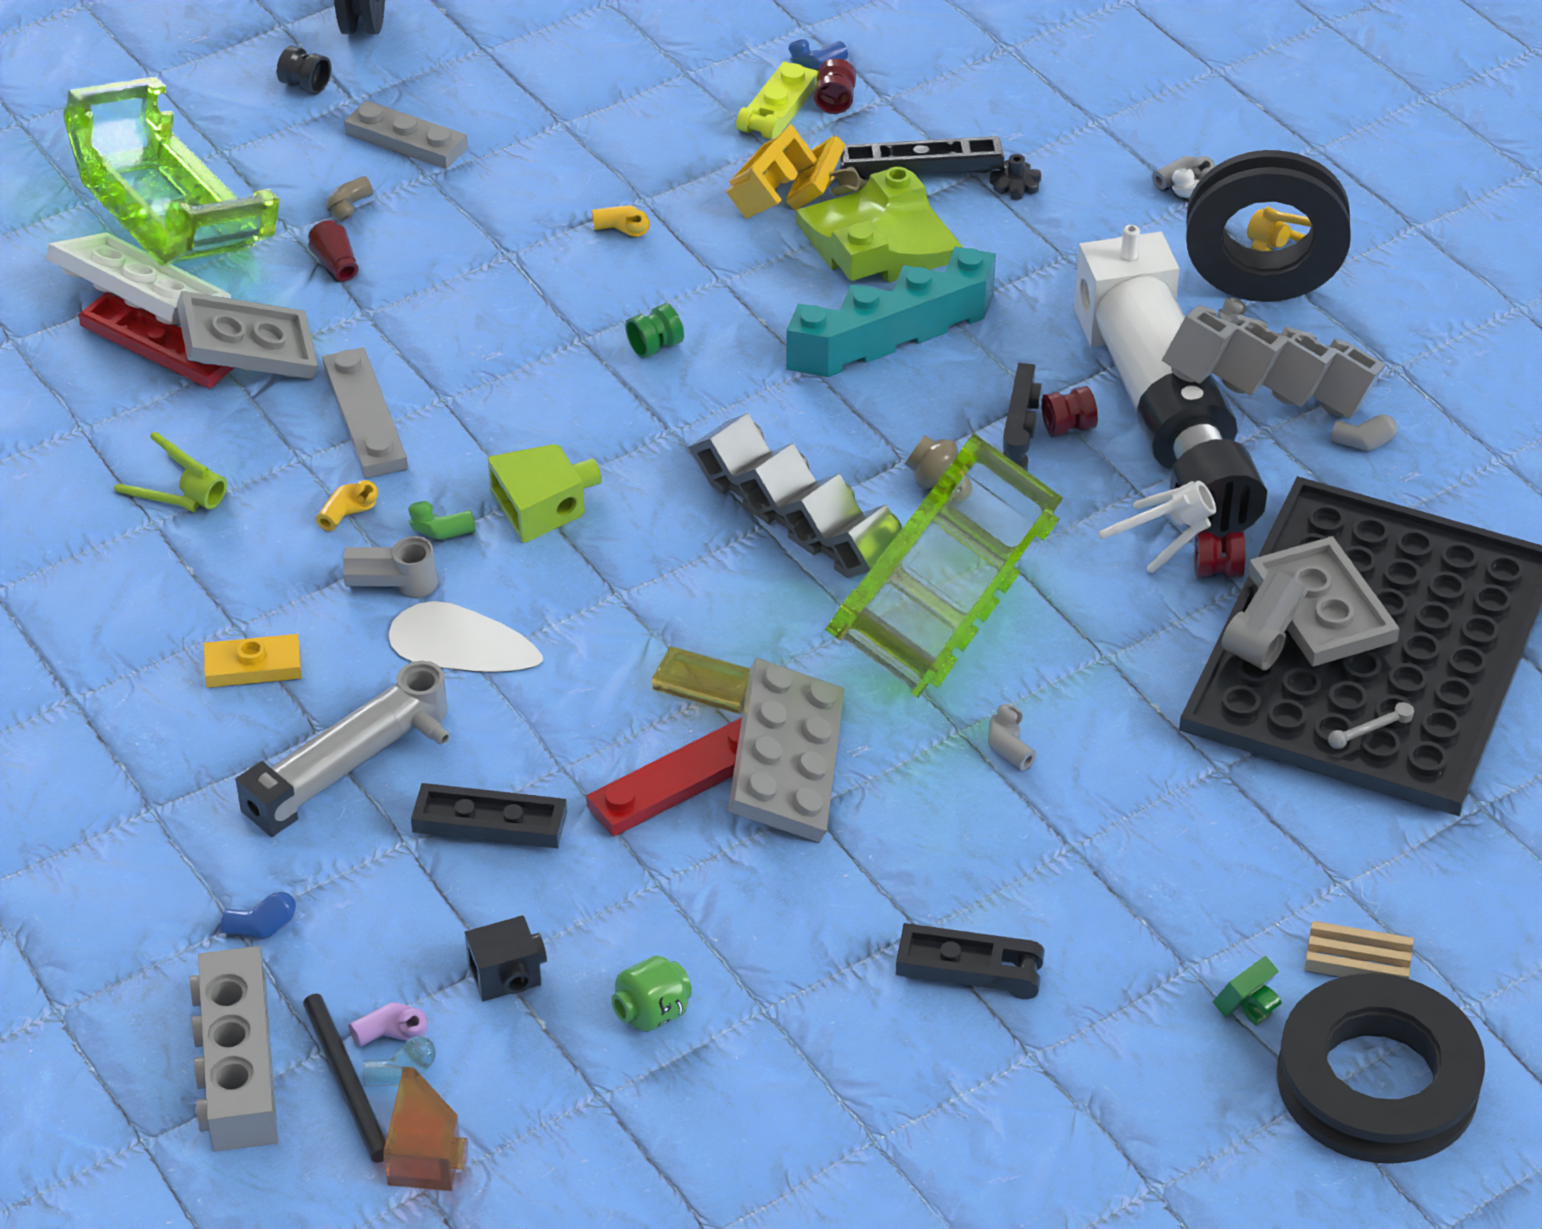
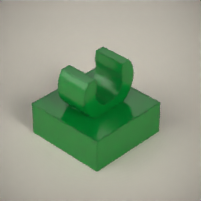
M1265 955L1231 980L1212 1002L1225 1018L1242 1006L1245 1016L1257 1026L1273 1014L1272 1011L1282 1004L1275 991L1266 986L1279 970Z

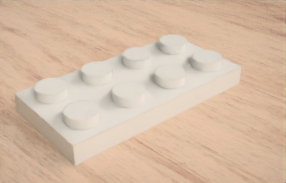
M107 232L49 243L46 259L61 266L64 273L82 277L92 282L95 289L114 293L122 297L127 305L145 309L155 314L156 319L165 324H180L177 301L181 291L231 299L230 293Z

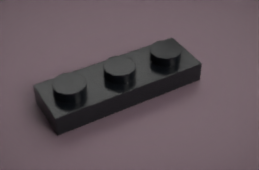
M421 783L411 817L412 832L558 849L567 815V800L564 798Z

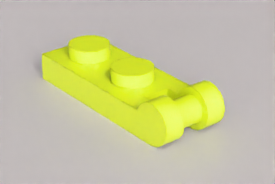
M783 61L749 106L740 109L736 120V129L746 133H750L752 130L761 132L762 137L771 140L778 137L815 90L818 71L799 64Z

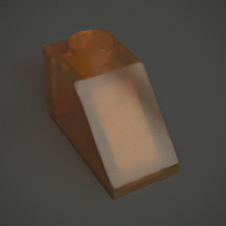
M403 1066L383 1153L388 1186L452 1191L456 1170H465L468 1138L460 1137L458 1116L414 1067Z

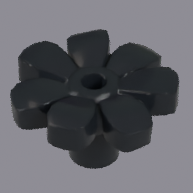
M1013 154L1009 157V160L1004 161V169L990 172L989 183L994 185L993 189L999 194H1005L1010 190V198L1020 200L1023 199L1024 191L1029 194H1035L1039 191L1041 171L1039 169H1030L1031 166L1025 162L1024 156Z

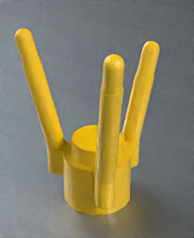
M1267 206L1265 209L1257 210L1250 219L1247 227V237L1253 241L1251 249L1272 251L1271 249L1275 247H1283L1288 239L1298 242L1305 236L1291 230L1290 225L1287 223L1311 227L1312 224L1306 216L1279 212Z

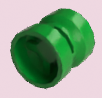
M667 303L653 308L650 315L644 316L639 314L626 320L625 331L630 346L643 359L658 353L659 347L663 345L669 348L683 342L684 329L680 317L675 309Z

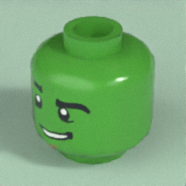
M655 955L621 971L617 975L615 994L612 996V1006L622 1022H629L638 1030L650 1032L682 1016L686 1012L688 998L692 994V986L686 971L676 961L670 962L667 958Z

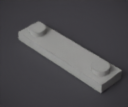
M365 348L344 350L322 356L325 373L364 478L408 469L407 456Z

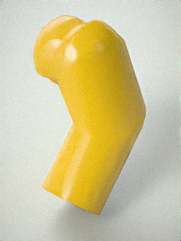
M631 205L591 210L594 230L616 228L631 237H639L644 235L650 228V221L645 212Z
M362 480L357 484H347L338 487L317 514L315 519L318 526L325 531H333L344 516L365 512L372 508L378 497L376 485L369 480Z

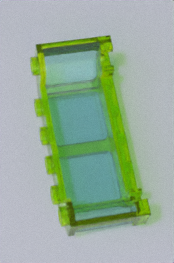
M157 77L71 89L68 91L67 107L64 109L63 119L82 184L160 266L248 250L255 246V242L269 239L275 235L280 199L270 189L254 191V196L237 198L172 132L174 113L171 110L161 112L157 106L158 94L166 93V86Z

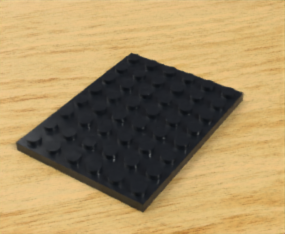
M1297 476L1258 557L1333 536L1400 628L1398 641L1312 667L1286 629L1284 631L1285 643L1279 657L1269 669L1262 670L1226 651L1221 645L1224 632L1232 618L1237 613L1246 611L1258 591V587L1251 577L1248 576L1180 717L1179 731L1460 817L1542 609V545ZM1398 703H1408L1414 708L1413 718L1408 723L1392 722L1348 740L1341 749H1334L1328 743V736L1332 731L1340 730L1344 732L1392 713Z

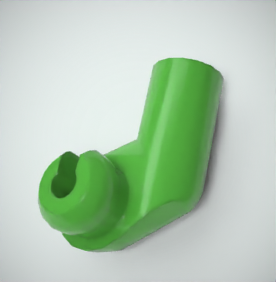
M428 501L415 502L408 508L409 515L411 516L408 522L411 528L434 539L443 540L476 531L474 518L470 510L442 517L433 514V506Z

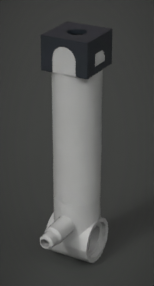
M423 660L405 665L398 672L396 677L397 683L273 766L269 767L265 762L261 761L235 778L240 811L272 838L298 820L297 808L412 729L416 728L438 744L446 743L449 739V732L440 723L446 717L448 711L443 670L439 665Z

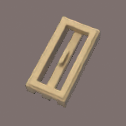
M1312 921L1304 971L1339 977L1374 973L1409 979L1414 938ZM1317 952L1327 953V954H1333V955H1339V956H1344V957H1348V958L1337 957V956H1331V955H1325V954H1320V953H1317ZM1368 961H1374V962H1379V963L1397 965V966H1399V967L1389 966V965H1384V964H1378V963H1372V962H1368Z

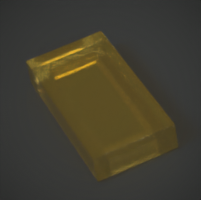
M670 646L652 677V689L741 714L744 708L750 668Z

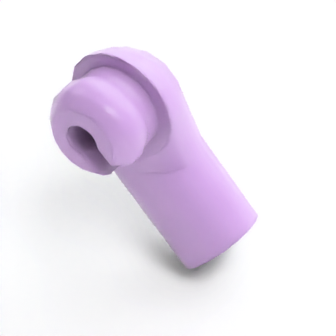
M392 1002L349 1023L348 1028L357 1046L362 1047L381 1036L404 1041L420 1039L427 1030L428 1022L422 1010Z

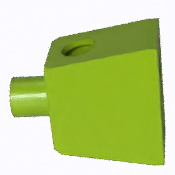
M556 444L487 457L490 490L522 543L533 540L581 517L585 512L583 489L601 484L602 482L601 472L594 458L571 464L562 448Z

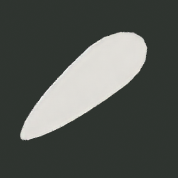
M431 601L419 603L402 611L392 621L388 633L391 647L401 657L412 662L430 661L441 668L502 672L535 667L543 661V656L539 650L520 633L475 611L447 602Z

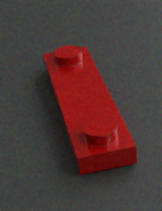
M109 292L104 293L78 314L80 326L208 389L212 388L236 368L216 364H202L197 361L188 360L181 327L162 323L156 319L155 314L141 308L131 307L123 299Z
M742 717L586 795L588 809L614 837L732 777Z

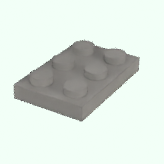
M181 291L177 301V309L188 360L197 361L202 364L236 367L246 371L255 370L281 374L286 377L313 379L318 364L304 310Z
M1333 536L1249 560L1248 574L1258 589L1269 570L1273 569L1292 577L1309 590L1286 629L1312 667L1398 641L1400 628Z

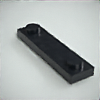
M998 136L848 144L840 156L839 163L840 169L853 167L857 171L859 178L863 180L869 179L871 174L885 171L892 167H903L914 174L959 171L988 173L994 169H1004V153L1000 137Z

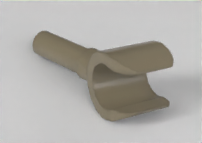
M847 167L830 173V176L836 177L839 186L831 188V192L835 196L861 190L868 182L859 178L857 171L853 167Z

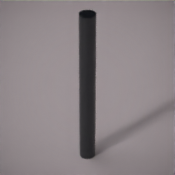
M311 994L304 999L303 1006L371 1160L375 1163L383 1162L391 1156V1149L322 995Z

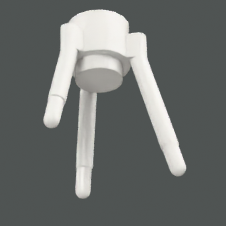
M1191 481L1179 488L1135 501L1133 503L1135 509L1151 507L1161 503L1165 504L1105 528L1099 532V537L1101 539L1108 538L1170 513L1175 523L1179 526L1183 524L1189 525L1190 527L1147 566V571L1154 573L1197 533L1211 527L1208 517L1215 514L1216 505L1210 491L1203 482Z

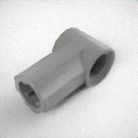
M406 537L399 540L393 547H345L343 556V579L345 586H398L403 595L419 598L431 594L439 584L432 544L423 537Z
M1270 569L1246 611L1237 613L1228 624L1222 638V648L1262 670L1269 669L1283 649L1285 643L1284 631L1309 590L1292 577L1280 571Z

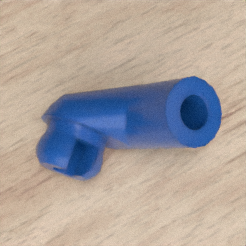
M800 39L790 43L788 48L792 56L789 58L791 62L806 68L819 69L820 65L826 60L833 58L845 60L848 58V49L842 41L835 42L819 50H810L809 42L806 39Z
M278 892L266 897L250 911L225 908L221 919V931L227 934L269 938L292 919L296 909V902L289 893Z

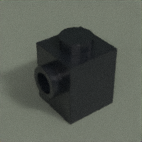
M524 915L464 931L468 966L482 1002L508 994L522 993L527 989L541 985L540 964L547 962L546 950L540 933L531 934Z

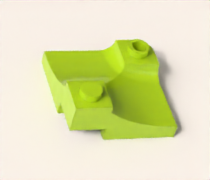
M892 167L888 170L871 174L867 184L857 192L796 210V224L831 270L841 268L850 281L881 273L888 283L898 279L903 265L932 270L948 265L955 246L963 248L931 208L926 195V187L913 172L903 167Z

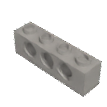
M260 946L198 953L199 975L190 976V991L193 1007L201 1006V1015L192 1016L195 1048L203 1047L204 1056L194 1058L197 1089L206 1088V1099L197 1100L200 1132L210 1131L214 1152L277 1144L278 1134L267 989Z

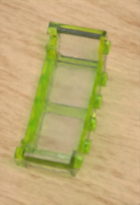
M973 433L955 460L946 469L934 488L872 569L843 602L825 630L839 641L842 639L846 640L913 689L911 693L919 698L929 683L938 688L958 660L951 654L953 649L956 647L962 652L966 649L979 631L972 624L974 620L978 618L984 623L1000 602L993 595L998 589L1005 594L1021 573V571L1014 567L1016 562L1036 536L1044 541L1060 520L1053 512L1061 503L1063 497Z

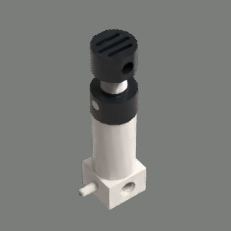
M1128 225L1123 228L1122 237L1079 243L1074 304L1075 313L1090 347L1107 346L1135 408L1138 423L1154 458L1162 467L1172 470L1170 489L1179 488L1191 481L1203 482L1214 499L1216 512L1208 517L1211 527L1201 532H1212L1216 537H1224L1228 532H1243L1254 525L1265 512L1267 489L1250 453L1241 443L1234 441L1238 432L1237 423L1228 401L1212 374L1200 384L1196 381L1188 382L1177 377L1171 371V366L1161 361L1185 318L1177 302L1180 268L1162 231L1140 234V229L1137 226Z

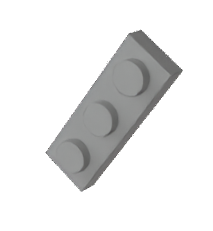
M367 100L344 121L346 135L447 169L468 148L466 134Z

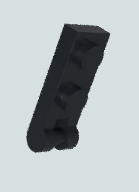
M1018 363L1003 434L1004 450L1001 471L1009 478H1021L1028 472V457L1025 453L1029 450L1030 438L1034 437L1036 412H1031V409H1039L1042 393V383L1034 382L1035 364Z
M903 923L895 975L1007 990L1016 998L1031 999L1036 997L1039 992L1041 979L1037 970L1043 965L1045 950L1041 944L1032 940ZM1002 962L1013 963L1015 966L1002 965Z

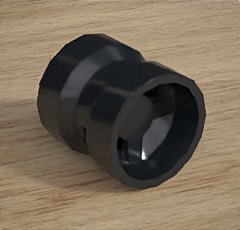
M291 45L283 50L280 55L276 73L279 82L292 87L299 84L302 90L316 95L321 93L327 86L332 67L328 57L317 53L308 55L306 50Z

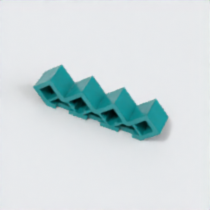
M955 246L945 272L903 265L893 291L851 284L840 311L798 303L786 330V370L830 377L843 372V365L858 359L868 363L895 353L896 345L914 339L919 344L948 333V326L966 320L970 325L983 320L994 294L996 253Z

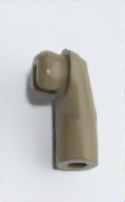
M362 176L344 183L333 190L325 203L327 211L332 212V216L336 221H343L352 216L354 207L351 203L373 194V188L369 179L366 176Z

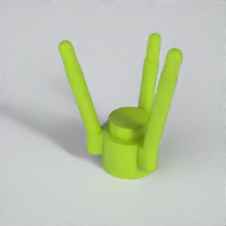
M152 432L150 438L167 451L169 457L186 469L179 481V488L183 491L184 495L179 496L123 484H116L114 486L115 492L178 505L191 512H195L199 505L207 509L215 508L226 493L227 480L195 461L159 433Z

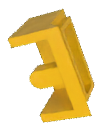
M790 123L778 137L764 143L730 179L729 183L731 186L725 192L745 219L750 218L777 205L782 200L775 191L779 184H785L794 180L798 171L813 165L818 159Z

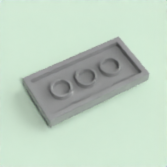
M759 658L754 660L749 669L728 812L820 843L827 832L845 688Z

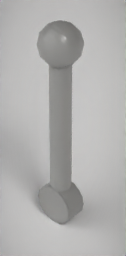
M1398 703L1392 713L1344 732L1340 730L1332 731L1328 736V743L1334 749H1341L1348 740L1392 722L1408 723L1413 718L1414 708L1408 703Z

